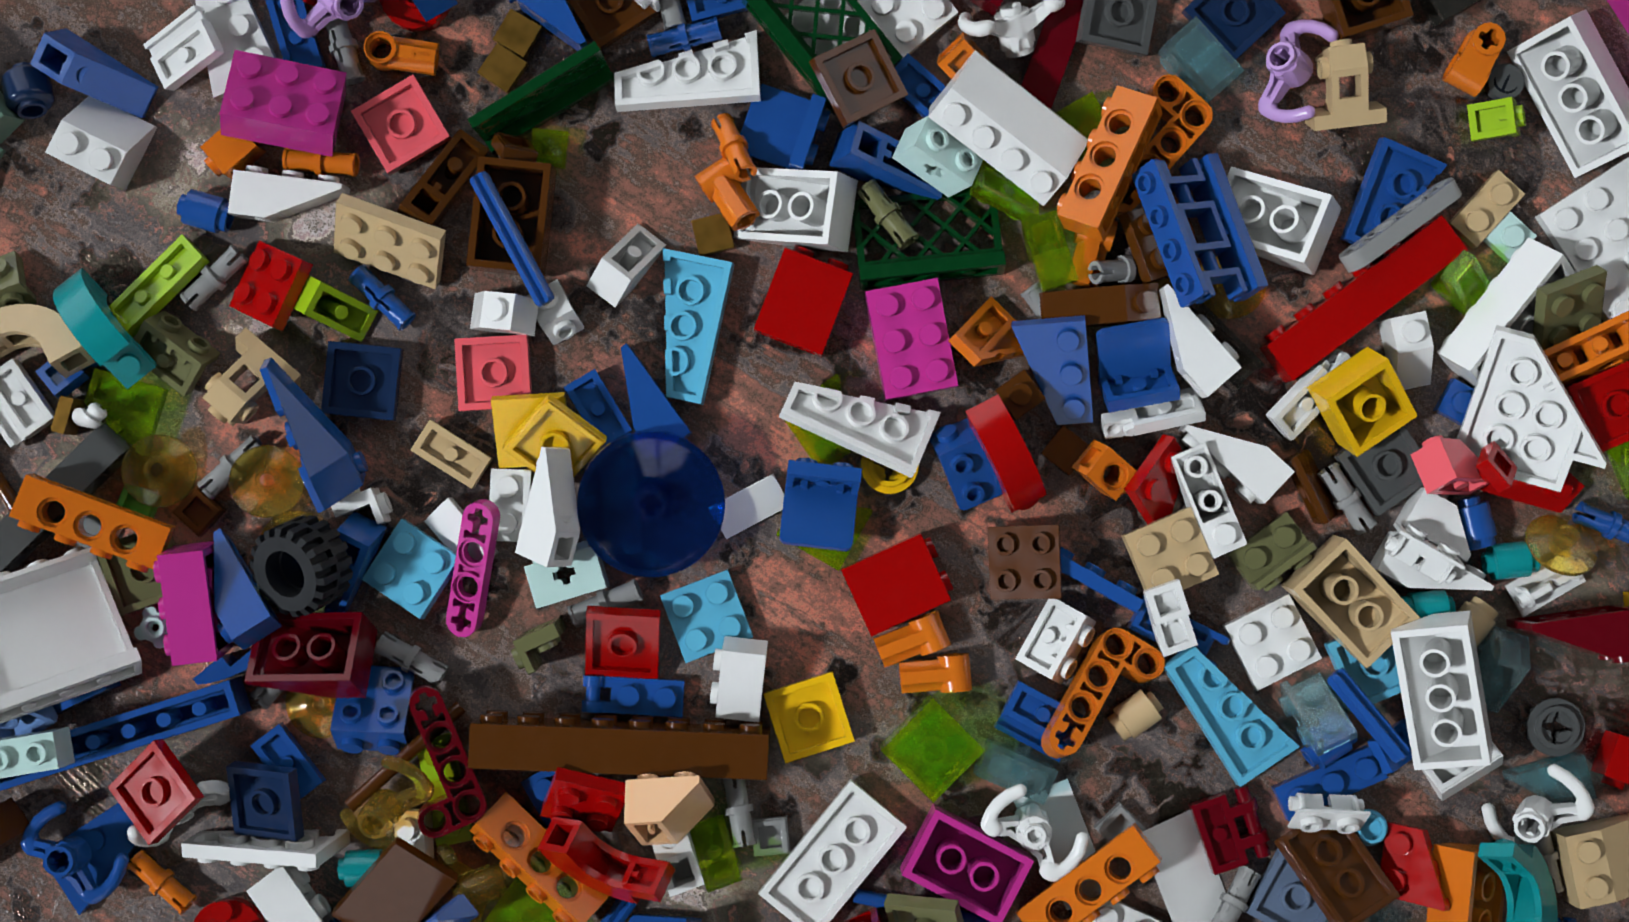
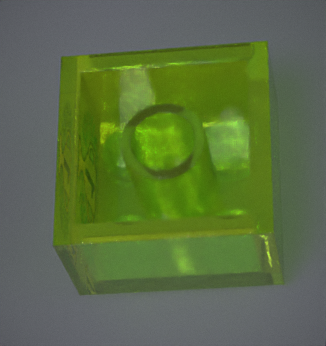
M931 694L879 745L881 751L933 803L985 751L983 746Z

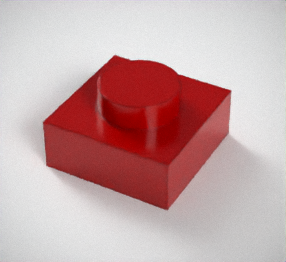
M1495 441L1482 448L1475 465L1481 478L1485 482L1490 483L1498 493L1511 487L1518 469Z

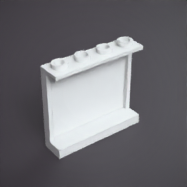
M91 547L73 548L67 551L64 556L52 560H36L26 568L12 573L9 571L0 572V724L142 674V660L137 647L133 648L97 556L90 553Z

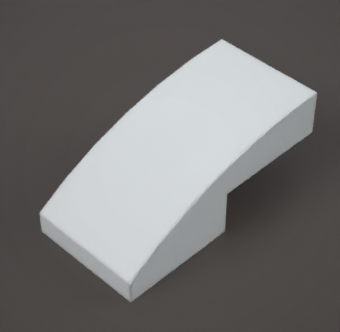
M1175 579L1144 590L1143 593L1159 651L1163 657L1197 646L1198 643L1189 618L1191 613L1180 580Z

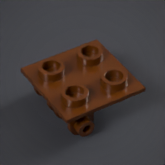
M1059 525L987 527L990 600L1062 598Z

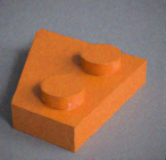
M992 296L948 340L974 367L1025 356L1011 327V322L1016 320Z

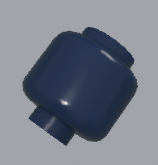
M29 62L17 63L2 75L1 86L5 104L11 111L18 114L19 117L24 119L40 118L53 106L55 96L51 78L30 65Z

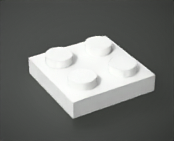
M1285 593L1222 625L1227 637L1231 639L1230 642L1256 691L1322 659L1289 593Z

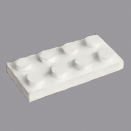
M850 779L762 886L758 894L792 922H830L905 831L907 825Z

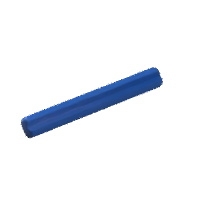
M486 171L474 175L470 178V184L535 305L541 307L550 303L554 299V295L490 175Z

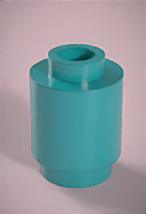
M1526 541L1498 543L1487 547L1486 552L1481 554L1482 570L1485 574H1489L1490 578L1494 581L1529 577L1533 572L1540 570V554L1534 543L1528 544Z
M1445 590L1408 592L1406 596H1400L1420 618L1431 614L1456 612L1454 599L1451 596L1448 597Z
M347 850L344 858H339L337 872L339 880H344L346 887H353L384 850Z

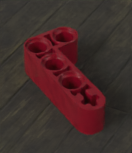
M422 685L418 686L410 694V711L446 794L422 805L418 811L417 820L419 829L425 836L439 838L479 820L484 815L487 805L473 769L468 768V757L441 694L433 686ZM426 693L428 697L435 696L436 701L432 703L434 714L438 716L443 712L445 717L434 719L426 726H423L421 721L429 719L423 707L417 709L415 704L420 702L419 695ZM436 727H446L451 733L448 743L443 746L432 744L429 739L431 731ZM454 760L460 761L465 765L464 774L455 780L449 779L444 774L445 766ZM471 794L478 797L479 806L474 812L464 813L459 809V801L463 796ZM439 810L445 815V821L440 827L429 828L425 825L424 817L429 811Z

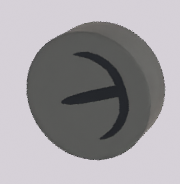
M1512 64L1498 65L1492 69L1484 86L1485 91L1493 100L1507 97L1515 98L1523 90L1524 76L1521 70Z

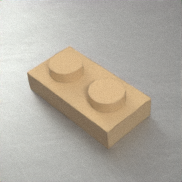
M1497 170L1448 223L1472 249L1477 248L1522 199L1525 193L1500 170Z
M433 420L428 421L411 448L412 452L471 489L476 487L493 460L492 457Z

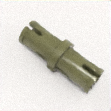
M876 179L866 182L861 187L862 189L858 190L857 194L875 215V222L879 227L883 225L901 250L912 245L915 239H918L919 234L902 215V208L897 202H892Z

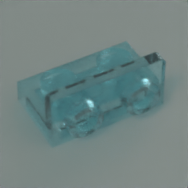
M1320 672L1293 686H1290L1287 680L1280 683L1281 697L1278 698V702L1284 714L1288 718L1291 716L1295 718L1299 725L1296 728L1299 738L1306 748L1312 746L1318 757L1358 737L1356 728Z

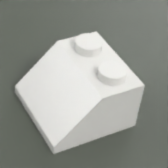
M88 96L60 121L45 153L109 185L126 191L157 127L126 111Z

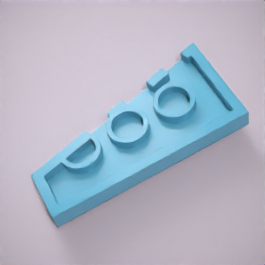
M663 248V261L665 262L663 285L666 315H664V330L666 331V397L704 405L735 264L729 261Z
M1196 647L1183 650L1165 662L1164 671L1231 778L1239 787L1300 747L1273 720L1265 715L1252 700L1228 680Z

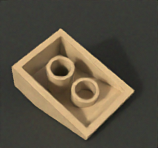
M1332 535L1311 555L1313 558L1307 564L1295 570L1281 584L1294 600L1365 668L1370 667L1393 645L1391 629L1420 619L1414 610L1346 538Z
M1629 813L1560 827L1550 831L1553 848L1559 852L1560 858L1557 859L1561 882L1564 886L1562 893L1565 902L1581 910L1618 902L1629 897Z

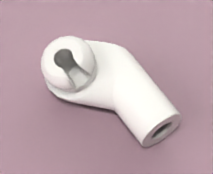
M94 402L87 409H74L72 420L78 426L97 429L103 424L101 421L107 417L108 413L106 409L100 407V404Z

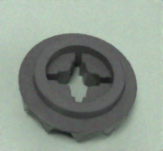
M1560 698L1541 700V703L1530 709L1528 720L1524 722L1528 733L1526 738L1533 744L1536 750L1549 756H1564L1571 753L1580 745L1585 733V722L1580 710L1571 702ZM1554 717H1556V722L1568 727V729L1555 731L1554 737H1551V731L1542 727V724H1546V722L1551 723Z

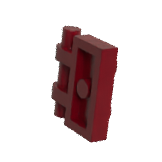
M1247 784L1234 788L1238 801L1232 805H1229L1226 794L1223 792L1189 803L1211 872L1214 875L1249 864L1245 849L1254 847L1257 858L1271 855L1267 843L1270 840L1267 829L1261 826L1256 811L1259 809L1256 797H1251ZM1243 816L1248 833L1242 836L1239 835L1234 818Z

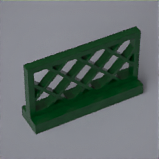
M742 0L743 5L818 96L827 98L809 63L810 60L817 56L815 54L816 39L837 41V46L841 45L842 42L854 39L855 37L843 36L844 16L860 18L865 24L864 34L875 29L886 52L890 55L893 65L903 58L857 0H841L840 10L819 8L820 0H815V7L794 5V0H790L789 4L774 3L772 0ZM846 2L852 8L853 11L845 10ZM780 9L789 10L788 19L780 11ZM793 11L814 13L812 33L798 32L793 27ZM819 13L840 16L838 36L817 34ZM803 38L812 39L811 47ZM827 98L826 107L835 116L836 113Z
M593 41L467 120L494 155L497 153L491 145L494 133L500 132L524 137L612 83L614 75L608 67L600 48Z
M995 185L967 188L951 197H947L942 193V197L938 200L916 194L888 196L893 203L897 202L899 206L910 204L920 212L910 224L913 229L924 216L940 227L929 242L920 235L918 239H915L924 246L922 251L915 257L905 256L898 250L896 242L892 246L877 233L882 229L883 225L879 227L877 224L872 230L861 222L859 210L870 208L862 199L855 200L853 225L860 290L891 287L938 278L939 282L1004 274L1006 260L1002 247ZM988 196L989 209L981 219L965 207L972 198ZM956 199L964 200L961 203H959ZM937 201H947L956 208L946 222H943L929 211ZM929 202L925 207L920 204ZM960 212L976 223L965 238L949 226ZM989 217L991 219V226L985 222ZM981 227L993 236L994 248L980 250L969 241ZM862 231L868 234L867 238L864 241L862 237ZM944 231L960 242L959 246L952 253H943L934 246ZM872 239L888 250L881 260L865 262L864 249ZM964 247H966V248H968V249L970 250V251H962V252H961V250H962ZM928 251H931L934 255H925V254H926ZM893 254L898 257L896 259H889Z

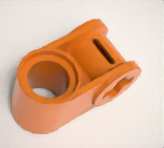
M1489 22L1469 32L1447 66L1442 81L1476 97L1485 86L1492 67L1504 47L1506 37L1503 29L1498 24ZM1481 36L1486 37L1485 44L1488 47L1485 49L1482 47L1483 40L1479 38Z

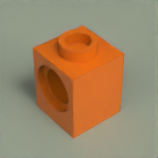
M962 32L938 55L937 65L952 79L974 50L988 60L989 57L966 33Z
M221 129L200 146L208 156L204 160L206 165L217 176L220 177L224 174L231 179L233 170L245 171L247 165H252L266 153L265 149L258 142L221 135Z
M1093 439L1071 467L1100 493L1115 501L1126 493L1124 488L1137 471L1113 449ZM1111 465L1110 474L1104 478L1106 468Z

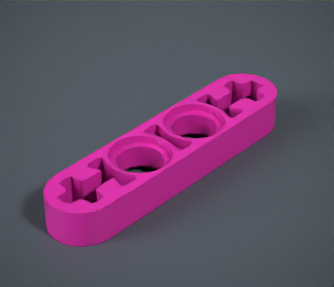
M480 499L471 503L464 509L446 614L448 629L458 637L470 636L482 626L500 523V511L495 503L488 499ZM483 510L482 516L488 518V521L480 526L481 520L478 516H475V513ZM479 529V533L472 534ZM470 542H475L482 547L484 553L482 560H475L469 555L468 546ZM465 576L471 577L477 582V594H469L465 591L462 582ZM467 603H468V604L474 603V604H472L471 606H469V607L466 609ZM465 610L466 619L471 621L467 626H464V620L459 618V615L465 612Z

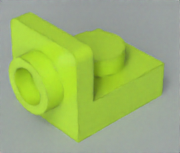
M1513 97L1467 105L1472 142L1505 136H1521L1520 127L1526 126L1523 104L1517 105Z

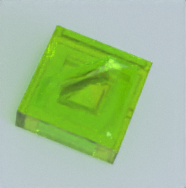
M532 128L531 143L538 152L536 162L550 163L554 168L566 169L570 133L568 131Z

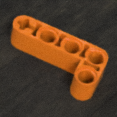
M1167 74L1157 79L1148 91V95L1158 97L1163 113L1161 118L1167 123L1150 141L1140 164H1146L1151 159L1165 160L1170 170L1210 125L1213 112L1210 105L1182 79L1175 75ZM1162 86L1170 88L1174 93V101H1163L1158 95V88ZM1189 110L1197 112L1201 118V125H1190L1186 121L1185 112ZM1163 137L1174 139L1177 144L1176 153H1167L1163 150L1161 146V139ZM1133 180L1130 186L1134 190L1125 199V203L1121 204L1116 217L1133 210L1141 202Z
M1112 628L1097 636L1043 732L1041 746L1044 752L1049 757L1055 759L1064 758L1076 753L1119 675L1137 684L1159 677L1165 667V659L1162 653L1122 628ZM1107 638L1117 641L1119 645L1118 655L1111 654L1106 647ZM1140 656L1149 661L1151 668L1149 674H1145L1139 669L1137 661ZM1090 669H1096L1101 673L1103 679L1101 686L1098 687L1091 683L1089 679ZM1073 700H1079L1084 704L1086 713L1083 718L1074 715L1071 707ZM1068 726L1075 727L1068 730L1063 738L1067 746L1059 748V739L1055 736L1065 732Z

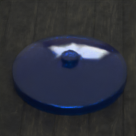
M662 430L635 431L609 442L589 462L578 489V520L583 535L590 547L610 566L635 576H667L693 565L707 553L715 542L724 520V489L713 462L701 448L690 440L675 433Z

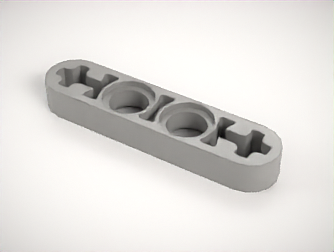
M1450 177L1433 185L1339 254V259L1347 272H1355L1365 267L1459 199L1462 192L1454 178Z

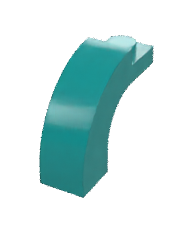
M81 268L54 289L52 295L54 304L69 330L100 367L104 365L128 390L156 367V362L132 338L113 315L107 304L108 294Z
M1497 839L1495 843H1480L1478 857L1498 874L1504 886L1507 900L1506 922H1558L1557 900L1552 876L1538 848L1534 844H1517L1507 839Z

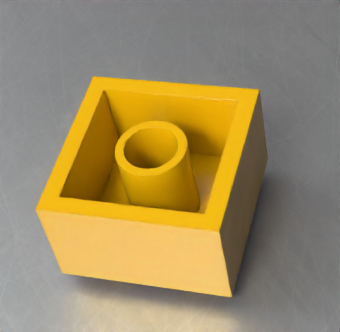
M1369 347L1364 348L1307 387L1337 444L1356 457L1418 416L1389 359Z

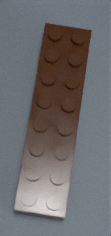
M486 710L485 714H480L479 718L470 723L468 768L555 772L557 767L582 773L654 774L658 776H674L677 772L686 771L695 773L701 778L767 780L770 727L763 726L762 720H759V722L741 721L740 725H726V719L706 718L703 724H690V718L668 717V721L663 723L654 722V716L634 715L629 721H617V715L596 714L595 718L587 720L581 719V713L572 712L559 713V716L555 718H545V712L524 711L523 715L510 717L507 710Z

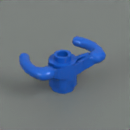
M57 801L43 808L32 818L21 838V848L27 855L42 858L44 869L53 875L54 878H65L70 881L82 901L89 904H97L110 896L119 886L126 874L129 856L124 852L118 853L108 878L103 884L96 885L88 867L92 858L91 847L85 839L78 836H70L59 841L40 839L39 832L45 824L66 812V803Z

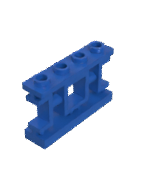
M1218 153L1206 154L1200 160L1198 158L1190 159L1179 168L1181 176L1171 177L1166 161L1151 159L1132 174L1133 182L1181 308L1189 307L1195 302L1196 304H1202L1216 295L1213 288L1214 284H1223L1228 300H1234V302L1245 301L1268 286L1267 279ZM1190 191L1193 192L1196 202H1194ZM1172 192H1175L1179 204H1176ZM1187 218H1198L1207 243H1196ZM1216 256L1218 257L1222 269H1220L1218 266L1217 260L1215 258ZM1198 258H1200L1204 271L1200 268Z

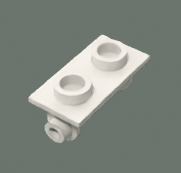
M1395 522L1393 526L1399 534L1397 537L1390 535L1384 544V548L1389 550L1388 555L1411 567L1419 556L1423 557L1424 559L1417 570L1434 579L1439 584L1443 582L1450 584L1454 580L1456 571L1453 568L1455 565L1463 570L1466 568L1458 558L1459 551L1440 541L1438 546L1426 540L1428 534L1411 523L1403 527Z
M1565 550L1542 563L1538 572H1533L1529 577L1516 578L1504 586L1522 617H1525L1586 582L1583 574L1587 572V568L1581 560L1574 561L1569 550Z
M1296 793L1295 796H1290L1288 800L1289 810L1295 811L1288 824V829H1301L1308 833L1320 830H1337L1342 834H1350L1360 831L1371 813L1370 811H1364V800L1358 799L1356 795L1329 794L1327 797L1329 807L1324 806L1322 794Z

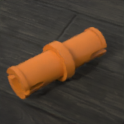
M719 114L717 118L721 127H719L716 119L713 118L711 121V127L720 142L719 151L722 157H726L735 179L740 182L748 181L751 177L747 168L752 176H755L757 173V168L747 151L749 148L748 142L743 135L739 134L731 114Z
M286 148L282 154V166L284 170L314 172L316 176L329 173L356 177L360 170V157L358 153L333 152V157Z
M143 849L135 854L130 860L131 862L128 863L127 869L131 870L150 887L148 891L154 896L159 894L180 915L184 914L193 905L192 902L196 901L197 896L174 878L175 873L170 868L165 870L146 854V851Z

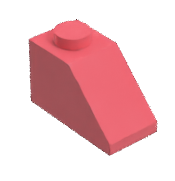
M1442 435L1434 436L1422 442L1421 449L1410 454L1427 494L1468 496L1490 484L1485 482L1478 473V469L1475 466L1478 457L1460 439L1443 438Z

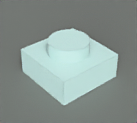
M1509 212L1483 242L1508 264L1513 253L1524 244L1528 237L1534 240L1537 235L1512 212Z

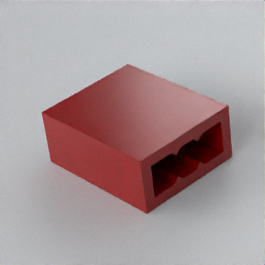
M794 245L793 250L785 247L754 326V332L822 358L853 273L847 271V264L838 260L828 258L827 263L814 259L815 253L809 249Z
M917 533L841 568L871 637L951 601L948 592L954 589L946 571L938 572L933 559L939 556L930 537L923 539L921 533Z

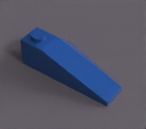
M272 357L265 359L260 368L261 375L276 413L280 417L286 416L285 430L287 435L285 437L289 447H293L300 452L302 467L298 468L317 512L320 513L363 486L365 472L368 471L366 459L361 451H355L351 441Z

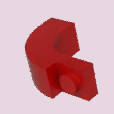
M996 395L965 412L970 428L985 452L999 481L1005 503L1011 513L1019 509L1027 510L1033 507L1047 493L1034 460L1000 396Z
M553 816L537 848L552 864L580 883L608 896L638 904L640 899L661 902L676 870L670 862L638 857L617 850L599 839L583 821Z

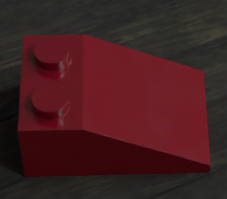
M1612 604L1506 619L1507 627L1581 652L1595 654L1598 660L1612 659V663L1629 662V606Z
M363 612L311 613L300 617H292L291 613L287 615L275 613L282 627L259 640L251 647L244 681L247 685L328 698H366L378 630Z

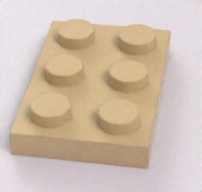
M342 193L336 201L334 253L372 266L383 272L408 279L414 283L436 289L441 280L446 230Z

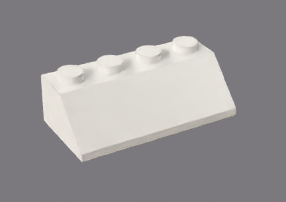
M1586 9L1569 16L1507 51L1514 66L1521 70L1524 76V85L1574 178L1629 152V88Z
M974 50L929 107L928 117L1042 206L1049 201L1068 178L1087 145V137L976 50Z
M1528 237L1524 244L1513 253L1509 263L1501 273L1489 283L1487 290L1477 303L1468 309L1464 319L1453 333L1444 339L1437 353L1446 365L1475 388L1496 325L1533 334L1537 288L1576 273L1564 254Z
M1471 610L1431 614L1391 629L1414 770L1491 765L1493 745Z

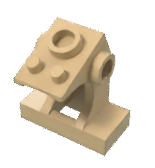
M1341 39L1330 42V46L1322 47V53L1315 57V62H1317L1318 78L1326 80V99L1323 107L1315 108L1314 117L1305 120V124L1314 131L1387 123V108L1377 101L1369 102V74L1373 72V56L1370 51L1366 52L1365 43L1353 44L1352 39ZM1354 76V96L1340 97L1339 77Z
M246 327L235 337L236 351L242 356L225 373L218 372L205 385L207 393L202 397L211 405L208 411L223 423L228 422L232 426L236 423H247L259 409L256 400L267 391L260 372L265 359L272 357L290 378L301 387V374ZM246 370H249L259 380L245 393L234 384V381Z

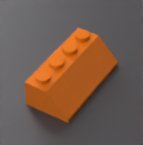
M1453 842L1434 844L1432 855L1439 865L1442 876L1438 877L1445 898H1449L1450 910L1441 911L1428 907L1426 922H1502L1504 886L1498 874L1478 857L1480 845Z

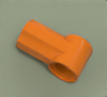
M375 31L365 39L364 52L372 66L377 70H398L431 76L436 75L439 64V43L395 37L384 31ZM379 45H390L391 52L387 57L382 59L374 57V51Z
M726 157L720 158L694 175L711 203L715 202L722 216L734 231L744 230L754 224L760 213L740 185L742 182L735 179L734 172Z
M1113 221L1104 242L1075 233L1073 243L1076 245L1066 278L1067 282L1085 288L1098 286V284L1095 285L1090 281L1088 274L1100 273L1101 271H1089L1088 267L1092 261L1105 260L1106 253H1109L1112 247L1118 221Z
M938 610L908 621V625L873 638L884 668L919 654L925 656L951 645Z
M969 653L938 655L935 659L899 662L902 694L940 690V693H957L972 690Z

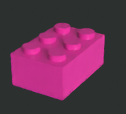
M234 50L219 113L221 135L333 157L346 96L347 73Z
M938 278L866 291L864 296L884 400L890 401L956 388L958 381L951 344L948 342L949 334Z
M214 542L174 545L158 554L157 561H154L153 572L155 581L161 583L162 597L159 598L158 608L161 619H166L168 634H165L163 639L166 656H171L172 666L218 661L233 648V642L228 644L217 629V625L221 621L215 612Z
M933 803L900 866L902 876L944 898L958 900L961 907L990 922H1003L1034 860L1030 853L998 836H987L982 828Z

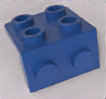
M760 84L761 101L751 102L740 133L748 142L749 148L747 151L750 157L785 169L805 170L806 165L813 166L819 149V145L814 144L818 130L825 131L831 111L826 109L827 98L812 94L811 100L765 84Z
M1162 317L1113 326L1097 331L1098 385L1108 413L1180 400V387L1171 367L1170 329L1166 318Z
M967 418L954 424L944 425L931 434L929 439L930 445L943 467L957 505L961 510H968L1003 494L995 472L970 428Z
M811 458L789 460L779 536L781 543L827 550L849 551L853 545L857 497L861 483L862 468H854L852 464L846 462H836L832 465L821 464Z
M371 666L366 698H336L330 731L337 749L348 753H360L363 750L378 751L385 755H396L412 741L407 720L410 708L409 697L413 690L415 678L414 673L410 671L406 673L401 670V667Z

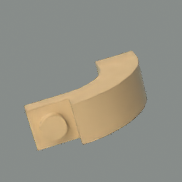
M15 304L0 308V358L20 348L39 347L43 349L49 364L65 378L96 362L78 342L60 314L56 311L34 304Z

